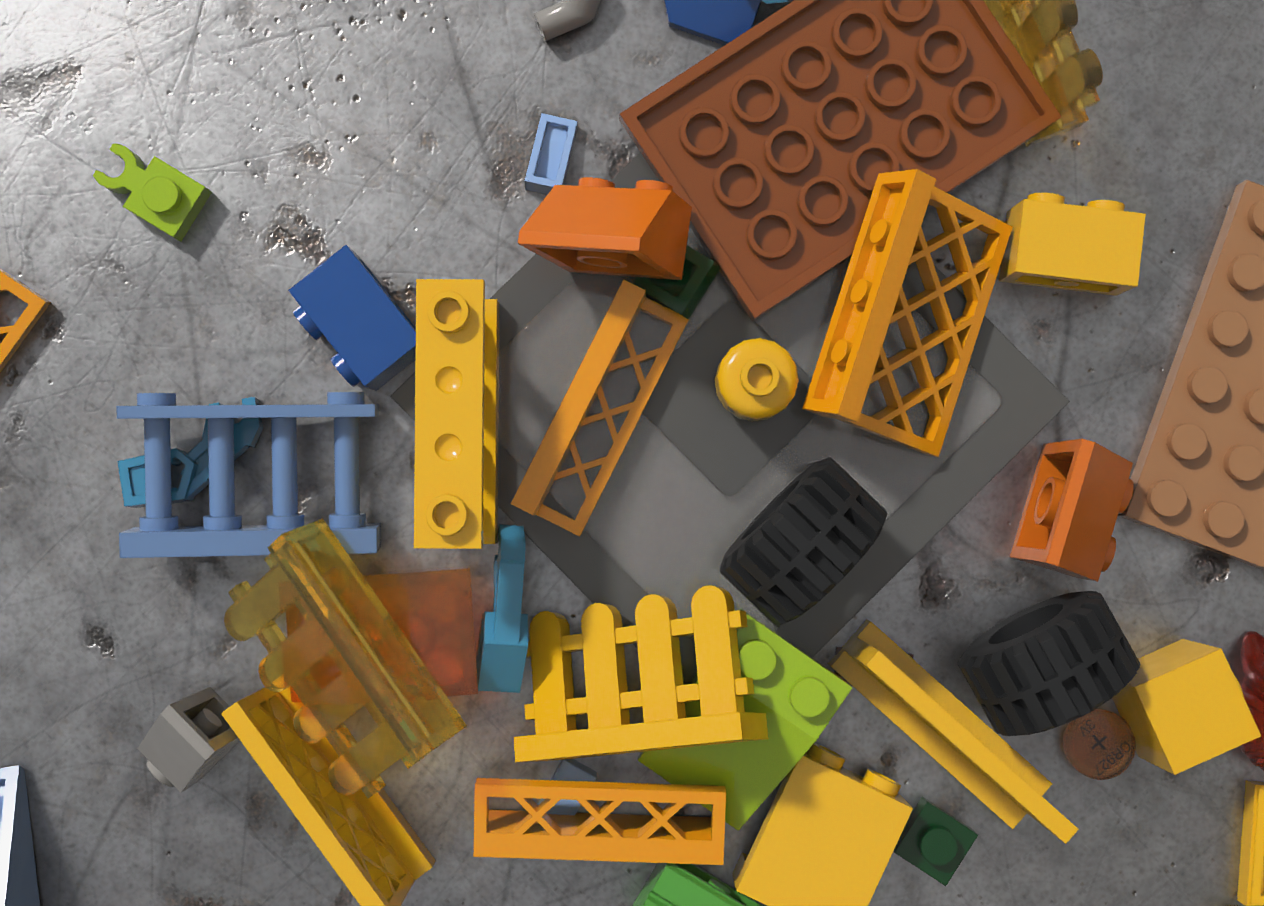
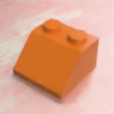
M584 177L579 179L578 186L555 185L519 230L518 244L568 272L682 280L692 207L673 191L672 185L665 182L639 180L636 182L635 188H615V184L611 181Z
M1083 438L1043 444L1010 557L1072 577L1098 582L1101 571L1105 572L1109 568L1115 555L1116 539L1111 536L1118 513L1121 514L1126 510L1133 494V481L1129 479L1133 463L1096 442Z

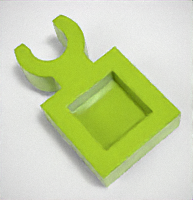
M112 144L109 150L124 160L125 169L120 176L114 178L96 170L93 174L95 180L114 193L127 194L131 192L122 207L182 242L212 192L155 156L145 170L144 164L137 154L123 145Z

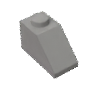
M211 687L170 704L158 716L137 748L148 759L147 767L151 774L162 784L169 787L174 786L180 793L200 781L240 741L221 715L230 706Z

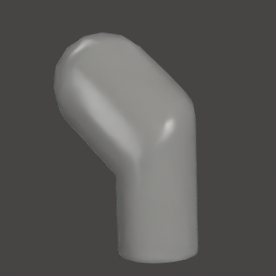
M562 0L534 13L536 23L545 42L593 20L596 16L600 0Z

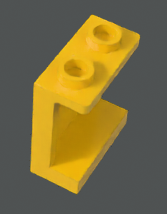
M814 743L783 779L749 854L741 853L732 872L736 891L766 906H868L913 810L912 806L898 794L901 785L893 779L869 768L864 777L843 767L846 758L827 747Z

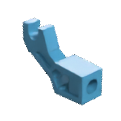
M256 397L243 398L242 405H259V399ZM213 403V404H209V405H222V404H221V403ZM208 418L205 420L203 440L189 453L177 448L171 449V464L179 466L181 462L185 464L184 469L181 471L182 478L179 488L174 487L171 489L172 504L194 501L195 496L209 484ZM243 418L239 423L234 424V461L250 447L255 448L263 430L262 418ZM142 455L117 461L124 506L132 508L146 507L145 456Z
M499 524L498 555L494 557L493 611H485L482 614L475 662L477 691L520 693L528 650V614H521L526 540L523 526Z

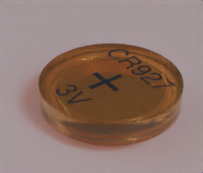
M1096 708L1090 713L1068 723L1063 734V750L1068 762L1075 770L1092 779L1107 780L1120 775L1129 767L1135 755L1136 741L1131 727L1125 719L1109 710Z

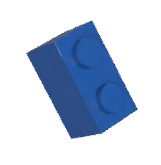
M347 245L343 246L288 290L300 305L293 311L294 316L315 340L319 339L322 335L326 337L338 352L330 359L351 386L355 387L361 382L365 387L377 391L416 360V327L362 259Z

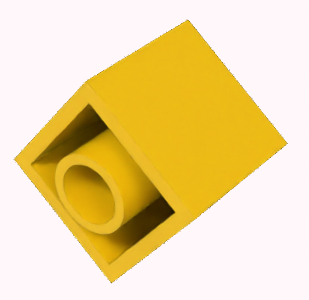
M1181 639L1138 658L1140 668L1136 671L1137 674L1112 698L1138 757L1173 775L1261 737L1244 699L1242 688L1232 672L1222 648Z

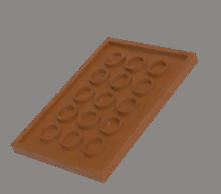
M794 0L619 114V121L659 181L672 185L673 191L692 207L690 228L710 258L720 266L719 272L751 320L754 321L852 256L878 173L918 169L936 178L934 187L949 193L1055 124L1062 116L983 0Z

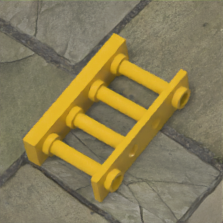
M416 279L414 548L482 549L483 544L498 543L499 301L497 299H485V281L483 279Z

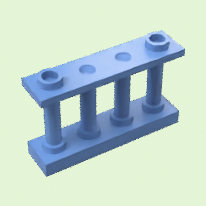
M327 392V404L176 405V393H137V406H116L117 419H144L146 516L139 517V527H133L119 533L120 558L366 554L379 551L381 547V523H366V513H360L359 417L379 416V404H365V392ZM296 417H334L335 513L329 514V524H304V514H298ZM170 418H208L210 515L203 516V526H179L178 516L172 515ZM234 418H271L273 514L266 515L267 525H242V515L235 514Z

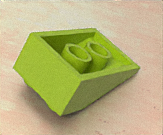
M746 612L748 627L737 629L741 678H753L754 694L743 696L745 712L766 713L769 739L641 752L637 758L640 763L670 784L725 786V822L738 831L817 741L853 688L841 677L748 612ZM697 673L689 684L698 683ZM700 701L685 702L686 718L701 716ZM700 804L712 812V804Z

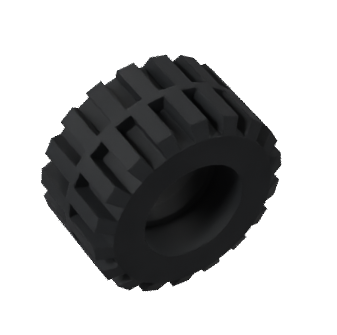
M831 457L815 462L780 492L735 540L723 557L720 573L774 625L778 626L787 623L811 609L855 567L881 533L887 517V511Z
M1080 591L1047 599L996 624L970 644L960 657L958 666L994 731L1002 736H1018L1040 733L1059 727L1102 706L1116 696L1137 674L1136 671L1140 668V662L1102 594L1097 591Z

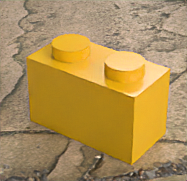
M1054 193L1029 194L1027 199L1021 200L1007 211L1005 223L1013 228L1001 262L999 282L1113 296L1138 287L1145 213L1124 211V203L1112 200H1094L1088 202L1087 206L1064 204L1065 197Z

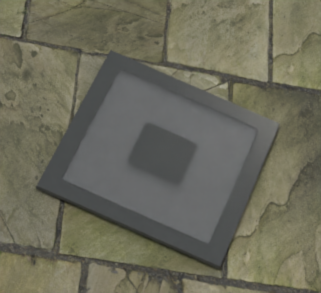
M639 152L611 180L615 184V188H635L636 182L639 180L659 181L641 152ZM689 226L687 245L711 259ZM535 254L490 298L499 301L498 507L517 526L524 527V534L593 604L603 603L616 607L621 614L623 627L636 625V606L644 596L650 594L665 596L671 599L676 606L678 619L692 617L691 602L695 592L703 586L712 585L724 588L731 594L735 611L742 608L813 658L1070 401L984 315L939 457L923 454L837 419L819 416L802 409L851 257L754 321L751 320L721 273L718 272L691 314L625 449L579 537L537 515H531L511 505V502L623 279L633 284L637 277L568 272ZM916 262L908 265L902 284L907 300L925 290ZM935 266L939 281H942L943 279L947 278ZM954 287L944 293L952 320L962 316L966 305L965 295L957 287ZM646 293L647 298L669 308L668 306L664 305L663 303H661L660 301L656 300L655 298ZM929 302L911 312L920 340L938 330ZM639 311L629 331L636 355L662 347L672 326ZM897 321L889 325L884 339L883 348L887 359L906 349ZM763 338L775 341L790 353L797 365L799 382L795 397L786 409L767 420L752 422L737 418L724 408L717 397L715 376L719 363L730 348L743 340ZM625 341L614 363L630 358ZM943 342L925 352L933 378L944 373L948 360ZM656 358L639 363L644 379H646ZM911 361L892 371L901 398L920 387ZM633 365L608 373L602 389L609 410L634 402L640 386ZM415 372L390 395L414 421ZM878 380L870 384L861 410L862 414L870 417L887 407ZM598 395L587 417L603 412ZM924 400L906 410L913 433L922 438L930 416ZM628 412L612 417L617 434ZM606 419L581 427L575 443L582 464L607 456L613 440ZM892 420L887 422V424L894 426ZM571 450L560 471L576 466ZM831 457L887 511V517L882 531L874 544L855 567L825 597L800 617L777 626L767 619L720 573L721 563L725 553L735 540L780 492L809 466ZM601 466L585 471L590 488ZM576 473L555 480L543 504L575 520L586 498L579 474ZM694 635L679 637L683 685L689 684L697 673ZM633 643V645L638 649L637 643Z

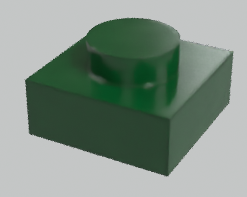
M687 245L682 280L637 277L633 284L646 290L647 294L689 319L719 272L720 266Z
M922 796L909 816L894 849V853L946 886L978 837V834L972 828Z

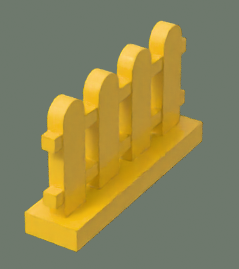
M707 585L695 592L691 602L692 617L678 619L677 609L673 601L668 597L655 594L646 595L638 602L635 609L636 625L623 627L619 610L609 604L594 603L589 605L582 614V633L570 635L569 623L562 614L549 611L539 612L530 623V641H528L526 658H531L534 703L524 704L525 720H535L536 735L514 737L515 762L555 761L769 739L766 713L745 712L743 696L754 694L753 678H741L737 629L748 627L746 611H735L733 598L726 589ZM694 635L698 683L683 685L679 637ZM637 643L641 690L628 692L624 645ZM583 651L586 697L574 698L571 652ZM700 701L701 716L686 718L685 702ZM642 707L644 723L630 724L629 709ZM588 714L589 729H576V715Z

